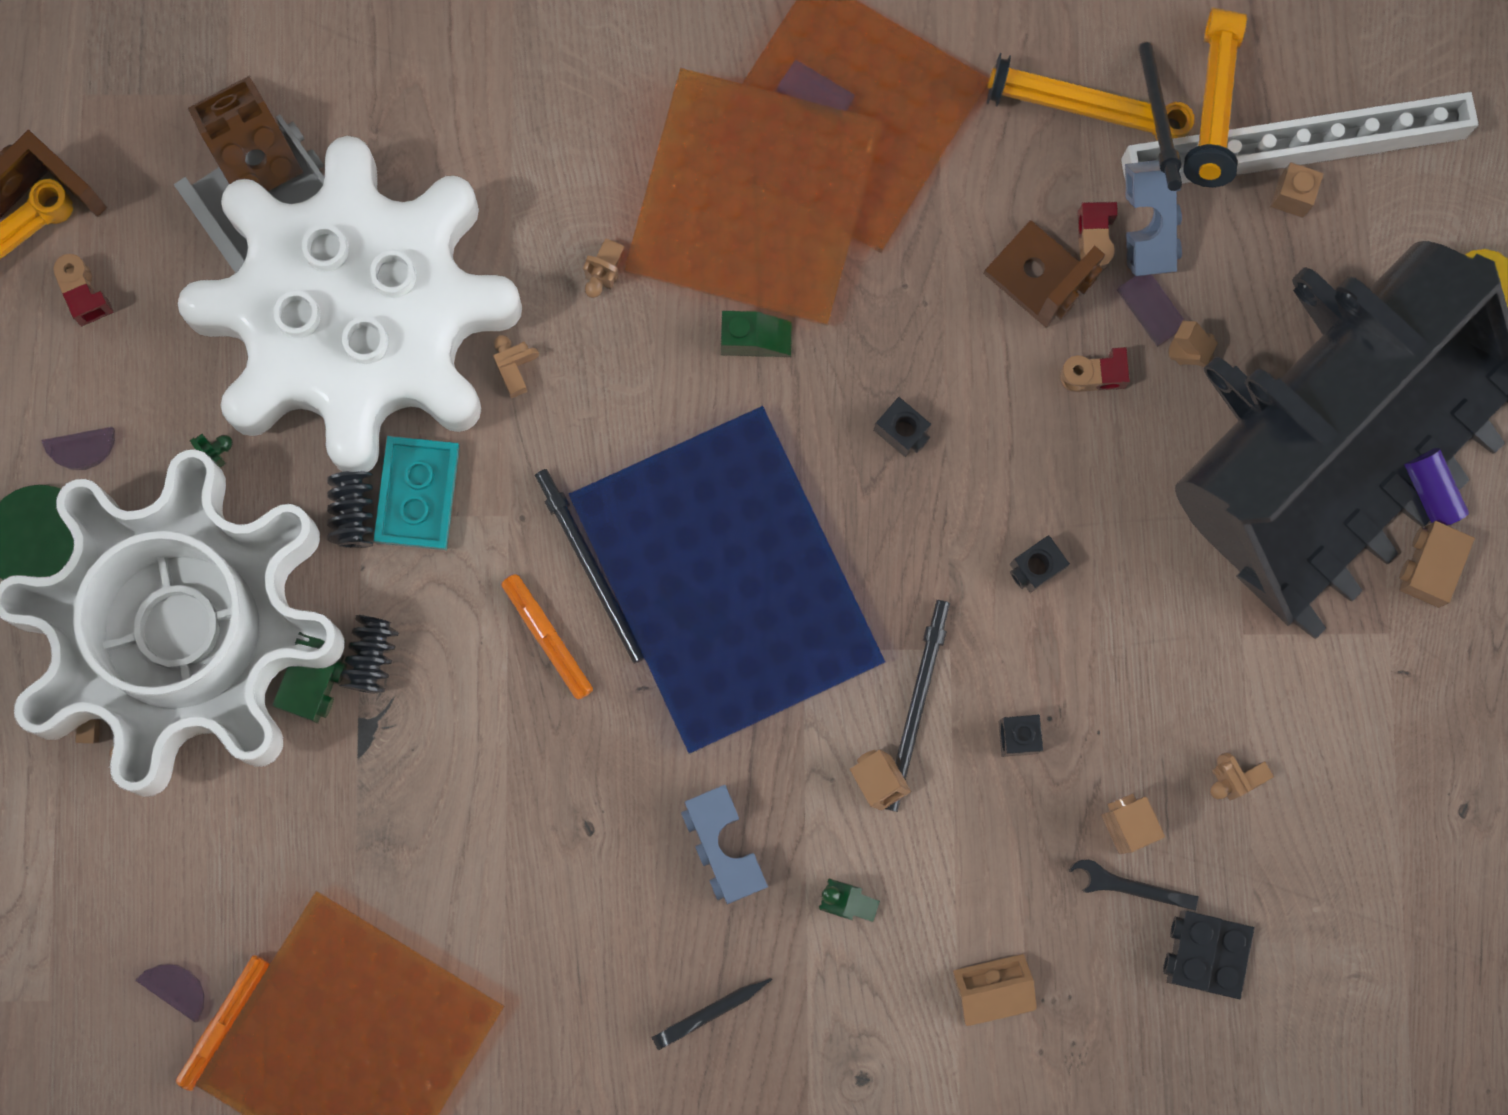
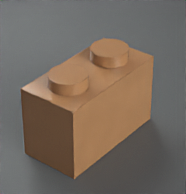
M1437 521L1425 526V528L1421 527L1417 531L1412 543V547L1416 548L1412 560L1408 559L1401 569L1399 579L1403 580L1399 591L1438 608L1450 603L1475 538Z
M1134 793L1107 804L1110 811L1101 814L1119 855L1134 852L1165 838L1147 796L1139 799L1135 798Z

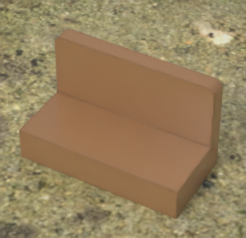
M1024 954L953 970L954 981L961 999L966 1026L1027 1013L1037 1009L1034 980Z

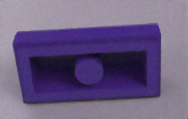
M1433 448L1404 464L1431 523L1437 521L1448 526L1469 515L1467 506L1440 448Z

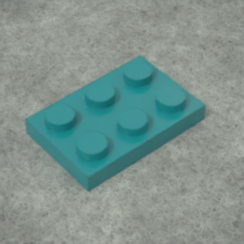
M387 436L374 534L375 543L447 551L460 448L458 443Z

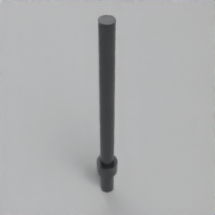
M1143 42L1139 45V53L1160 148L1158 155L1160 170L1165 173L1168 189L1177 191L1182 187L1179 171L1182 166L1180 154L1174 148L1153 47L1150 42Z
M548 469L539 471L535 474V477L547 498L545 504L550 514L556 515L633 664L642 661L646 656L568 509L570 504L564 492H559Z
M936 600L930 626L925 628L923 641L926 643L895 761L905 781L939 646L944 645L947 633L944 627L950 603L943 600ZM901 799L885 809L898 812Z

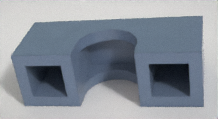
M1158 160L1125 164L1126 199L1134 208L1153 207L1154 212L1152 221L1146 228L1139 231L1126 232L1127 267L1135 276L1176 272L1177 259L1182 257L1181 241L1177 238V226L1181 225L1182 213L1180 205L1177 204L1176 191L1168 189L1165 173L1160 170Z
M723 785L685 801L687 810L681 812L688 831L696 830L701 844L696 845L695 848L702 865L710 864L714 872L715 878L709 880L717 901L724 898L728 905L767 888L768 885L754 853L742 858H731L726 856L719 847L718 836L725 826L739 820L726 786Z

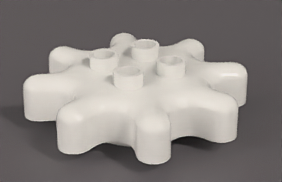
M344 136L333 141L326 150L323 186L316 195L306 201L295 204L282 203L274 198L263 186L248 179L236 180L227 186L222 195V209L236 231L247 240L248 252L245 262L239 271L229 278L199 280L189 283L179 295L178 309L187 324L200 335L235 337L245 343L248 354L247 366L242 374L227 388L221 400L223 416L237 431L243 435H260L269 430L289 411L297 409L313 411L324 417L327 454L338 469L342 472H368L373 469L378 460L381 424L387 416L399 409L406 407L421 408L450 431H465L476 424L481 413L480 400L473 386L455 368L454 360L457 349L463 339L472 333L502 331L514 326L521 317L522 304L517 287L508 278L499 275L467 274L454 262L453 253L455 245L474 225L479 213L474 190L468 181L458 176H445L436 181L423 195L413 201L399 202L388 199L378 192L376 163L368 146L356 137Z
M185 450L172 459L167 470L161 496L153 505L141 510H121L114 499L92 481L76 479L67 483L58 494L57 510L74 538V551L68 563L59 573L50 577L11 576L0 583V617L18 629L46 634L51 645L52 661L48 671L39 680L26 688L16 700L14 716L17 723L30 733L47 740H54L68 735L81 724L91 719H104L110 724L114 733V748L110 763V773L113 780L121 788L143 797L154 796L167 787L172 777L175 757L180 746L187 739L199 734H216L227 750L246 764L257 767L266 766L274 762L283 748V736L265 706V693L269 683L279 671L290 666L326 668L334 664L341 657L344 650V637L341 631L328 618L316 612L292 609L288 606L285 598L284 585L288 575L295 567L308 559L318 547L320 533L315 522L300 507L292 504L279 505L250 524L236 525L226 521L223 516L226 478L215 462L204 452L198 450ZM299 632H302V634L325 641V644L320 649L300 644L295 645L296 638L306 642L309 641V638L298 635Z

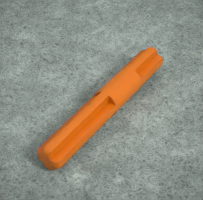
M513 574L501 583L502 588L576 699H582L593 691L592 685L520 576Z
M254 955L247 963L176 1078V1083L183 1089L192 1091L210 1061L214 1059L232 1030V1026L267 971L269 963L266 960Z

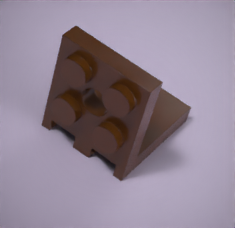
M250 76L188 107L200 135L229 184L236 180L248 179L257 182L267 191H270L304 173ZM254 149L263 151L264 158L261 163L257 165L246 163L245 158L248 152Z
M29 129L13 145H8L0 151V218L47 172L54 176L96 217L107 209L106 205L91 187Z
M1030 220L990 263L983 274L1047 328L1055 317L1062 320L1080 296L1079 291L1084 295L1097 281V277L1103 271L1100 263L1106 254L1094 245L1079 262ZM1030 261L1039 263L1043 270L1042 275L1036 278L1029 277L1024 271V264Z

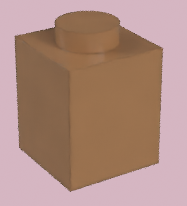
M1290 162L1280 175L1270 207L1304 218L1314 206L1324 173Z
M882 750L866 752L858 758V764L850 768L869 805L878 810H884L912 792L892 756Z

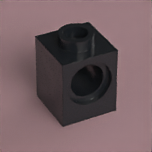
M900 397L878 419L873 429L904 457L911 450L918 453L931 438L926 434L931 423ZM900 422H907L913 427L914 434L909 437H903L897 433L895 426Z
M1048 535L1013 559L1010 563L1013 569L1010 571V574L1021 589L1026 587L1031 593L1065 570L1070 563L1050 535ZM1031 558L1042 560L1045 565V573L1041 575L1032 573L1028 568V560Z
M1040 715L1003 717L998 721L1002 757L1034 755L1043 751Z

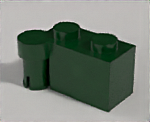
M299 632L298 635L309 638V641L306 642L298 638L295 641V645L300 644L320 649L325 644V641L302 634V632ZM342 654L334 664L326 668L287 667L272 706L315 723L319 722L320 717L326 718L334 700L333 697L329 696L333 684L341 683L343 679L341 676L342 671L347 668V664L343 663L345 656Z

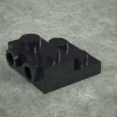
M1180 911L1179 917L1175 916L1171 925L1170 937L1175 939L1172 953H1167L1163 966V974L1168 975L1166 983L1241 1000L1255 927L1190 911Z

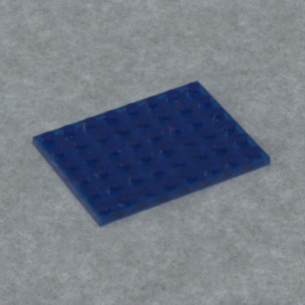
M763 406L569 493L571 502L689 755L885 664V659Z

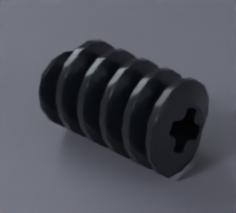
M344 471L332 474L327 478V484L335 487L327 492V498L335 501L327 506V512L335 515V517L328 519L327 526L336 530L327 535L329 542L346 548L373 547V542L363 539V535L373 532V528L363 525V521L373 518V514L363 511V507L373 504L372 499L363 497V493L373 490V486L363 483V479L371 477L373 474L365 471Z
M355 615V620L364 625V627L352 629L351 633L359 638L360 641L350 642L348 648L357 653V655L346 656L345 662L352 666L353 669L343 670L341 676L350 681V683L339 686L370 694L384 693L386 689L376 682L378 679L388 678L389 674L381 670L380 665L392 664V660L383 655L384 651L395 650L396 646L388 642L387 637L398 636L399 632L390 627L391 622L365 615Z

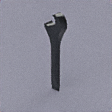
M1089 859L1079 860L1069 868V872L1075 869H1082L1088 874L1089 883L1082 890L1084 893L1116 891L1195 911L1197 908L1199 896L1119 877Z
M770 978L739 988L652 1036L651 1038L657 1050L672 1044L699 1027L748 1001L773 979Z

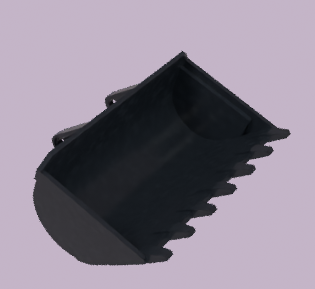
M1419 241L1414 243L1370 288L1356 278L1347 277L1335 290L1317 272L1304 267L1292 279L1295 287L1293 291L1323 336L1281 378L1275 379L1262 369H1256L1248 377L1236 365L1232 367L1228 362L1219 357H1214L1204 367L1206 376L1238 419V422L1176 484V496L1190 518L1189 520L1197 530L1240 571L1236 577L1287 626L1293 622L1314 639L1326 627L1310 606V603L1328 585L1351 602L1362 592V589L1346 566L1364 548L1386 564H1389L1399 554L1382 529L1400 511L1421 527H1425L1429 523L1430 519L1404 464L1433 448H1440L1460 490L1470 480L1454 458V455L1463 445L1472 438L1492 454H1495L1505 444L1489 419L1505 402H1508V307L1495 261L1480 254L1470 258L1442 244L1431 241Z

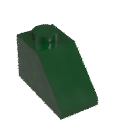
M722 311L721 356L791 357L792 321L757 311Z

